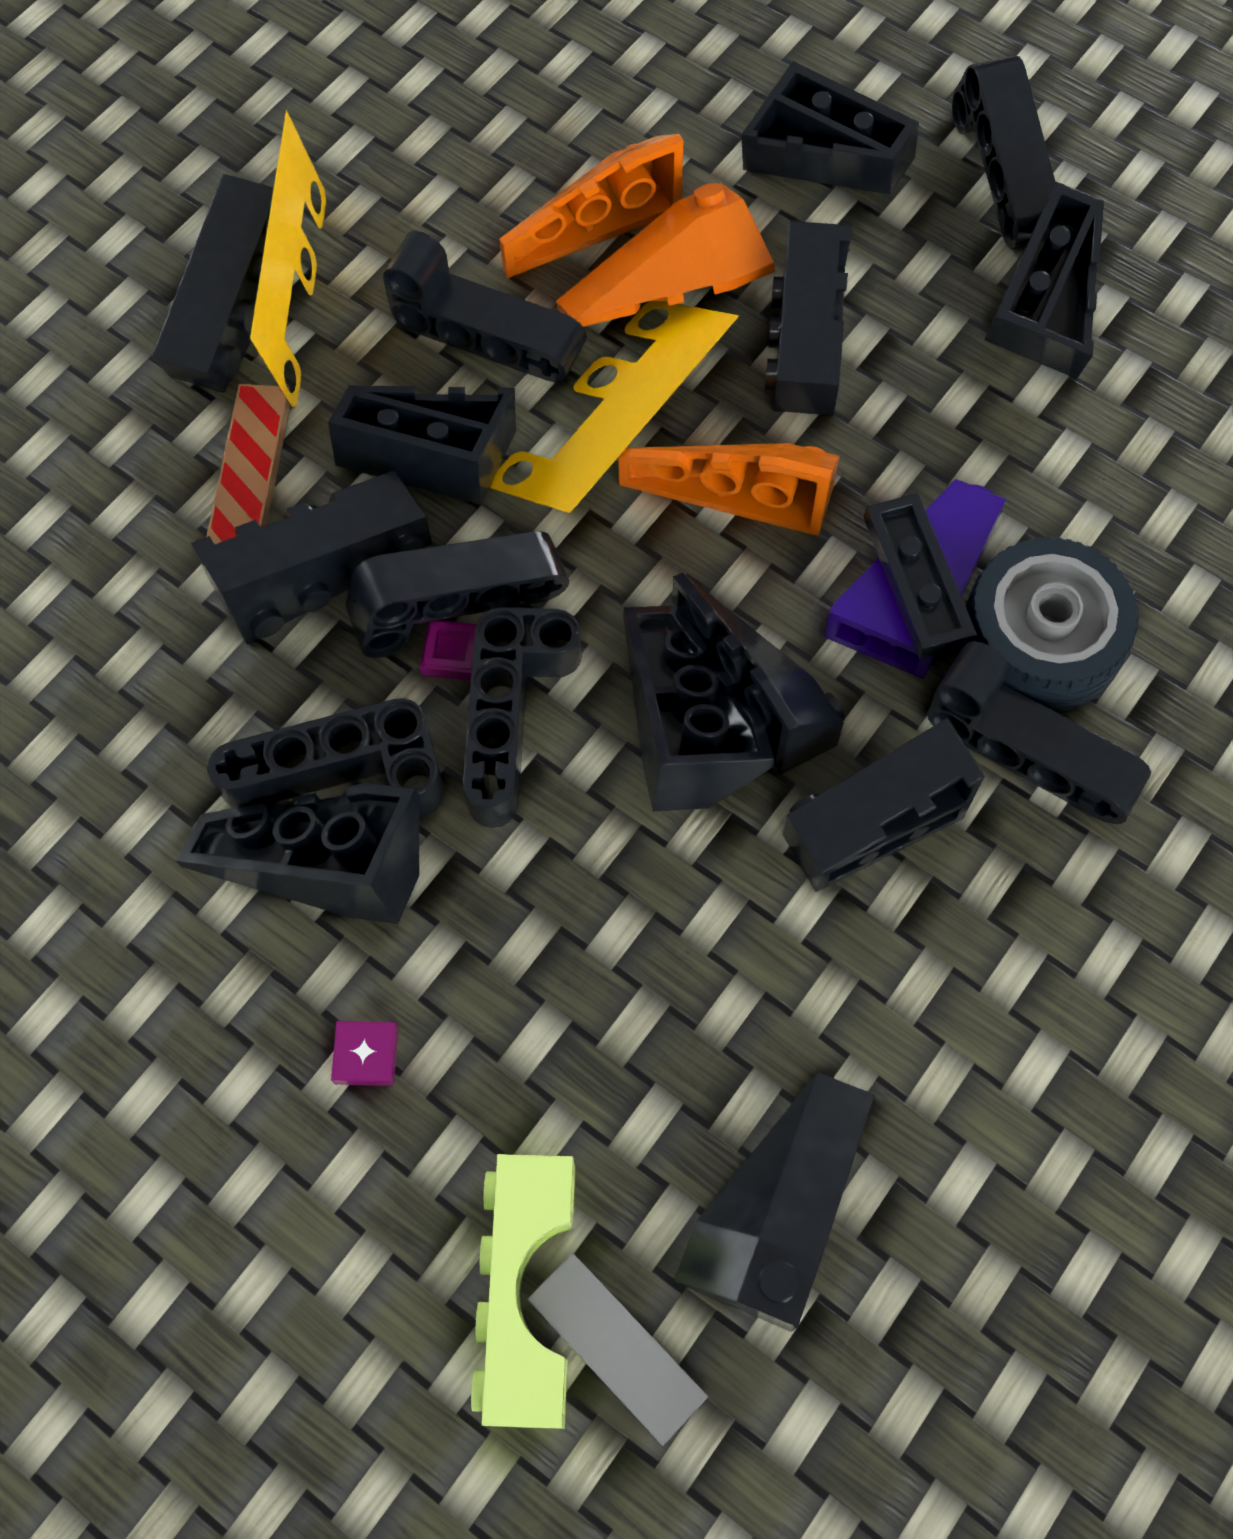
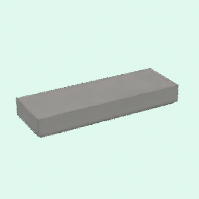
M574 1253L527 1299L662 1446L708 1398V1395Z

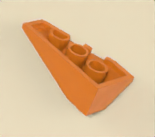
M680 134L656 136L613 152L499 238L503 272L507 279L647 225L675 202L681 200L684 141Z
M709 183L698 187L693 195L675 202L556 300V304L561 313L574 318L585 327L636 314L640 310V303L667 301L668 306L685 302L684 292L713 286L715 295L731 291L776 271L774 261L744 199L722 183Z
M790 443L626 448L618 457L619 486L819 536L835 484L840 456L826 453L818 447H802Z

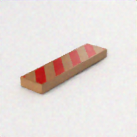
M238 385L206 536H210L214 544L236 537L235 527L256 520L260 527L267 526L291 406L279 386Z

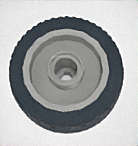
M1059 537L1028 539L1024 542L1020 541L1014 546L1007 547L1005 551L1002 550L987 564L976 579L965 606L977 633L974 641L992 646L1007 659L1010 665V670L1003 684L1058 714L1086 705L1110 685L1132 649L1139 620L1138 605H1136L1137 599L1133 594L1134 590L1130 587L1129 580L1124 577V573L1117 568V565L1112 563L1107 556H1103L1100 551L1092 549L1091 546H1085L1081 542H1074L1071 539L1065 540Z

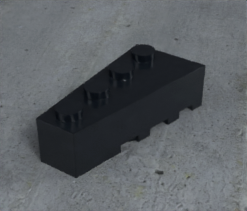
M222 174L152 354V358L170 377L225 393L231 379L237 374L241 360L251 343L250 335L274 187Z
M394 470L333 492L329 503L323 506L307 505L304 502L287 508L285 519L273 524L260 527L258 522L253 520L235 527V534L237 536L214 544L210 536L191 543L218 598L244 641L248 644L258 638H266L277 633L285 623L306 612H314L326 606L331 598L350 588L353 572L363 561L379 555L423 549L431 545L432 540L426 516Z

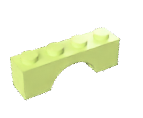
M497 1154L496 1172L486 1171L484 1210H494L493 1236H482L480 1275H490L489 1302H478L475 1329L476 1342L486 1343L485 1370H474L471 1392L472 1411L482 1412L481 1426L565 1429L568 1360L544 1347L532 1335L523 1317L520 1290L525 1269L536 1251L553 1237L573 1229L575 1163L573 1156Z

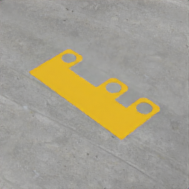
M286 110L250 339L292 408H296L301 383V370L298 361L285 341V332L294 272H297L309 295H312L314 291L317 261L315 253L301 228L304 204L306 203L317 227L321 229L324 221L326 194ZM313 181L317 183L321 195V211L319 214L315 212L311 200V184ZM304 247L309 252L312 264V275L309 281L305 278L301 266V251ZM287 360L292 362L296 375V387L293 393L289 392L284 377V366Z
M650 301L645 304L626 325L625 333L656 341L636 363L612 357H602L594 361L576 381L574 390L578 393L604 400L552 459L525 451L516 452L497 470L490 488L571 513L737 320L739 315L681 304L668 306L666 301ZM654 309H665L668 312L667 319L660 326L651 330L639 328L638 322L647 312ZM603 366H614L617 368V375L609 384L599 388H592L588 385L589 376L598 368ZM520 461H528L532 464V472L524 481L514 485H508L503 482V474L511 465Z

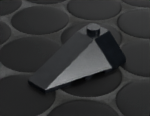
M683 572L673 576V605L678 606L707 644V656L719 672L727 671L735 681L734 691L746 707L753 705L763 718L775 759L774 766L779 774L782 775L838 746L845 718L835 696L830 692L824 694L814 677Z
M678 606L624 607L623 618L642 762L652 810L654 812L709 809L773 767L775 759L763 718L753 705L748 707L744 705L734 691L735 681L727 671L719 672L707 656V644Z
M360 784L347 787L346 795L319 799L316 793L301 795L297 798V804L267 809L263 803L204 813L198 818L176 861L181 867L346 917L398 924L420 875L419 794L415 788Z
M817 1072L698 1218L674 1283L790 1332L794 1331L799 1326L875 1094Z

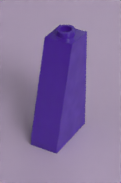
M955 479L925 511L959 593L963 597L996 527L1006 499L993 494L989 489L981 485H970ZM879 558L839 597L829 612L825 638L916 677L925 678L935 655L919 659Z

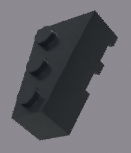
M792 61L741 134L743 170L891 194L915 159L919 122Z
M1057 181L1055 182L986 334L985 341L1077 379L1093 356L1094 340H1092L1093 313L1096 310L1097 304L1095 285L1097 266L1100 262L1104 200Z
M790 221L784 275L783 277L774 276L771 307L780 308V317H770L768 348L777 349V359L767 358L765 390H774L773 411L834 415L841 367L844 292L847 290L848 273H845V267L851 241L852 225Z
M349 385L328 421L335 466L376 477L395 470L405 485L481 505L516 433L515 388H498V395H466L465 387H448V394H416L415 386Z
M948 718L864 769L852 774L821 795L812 794L795 803L790 808V813L786 817L783 837L815 892H818L964 819L985 776Z

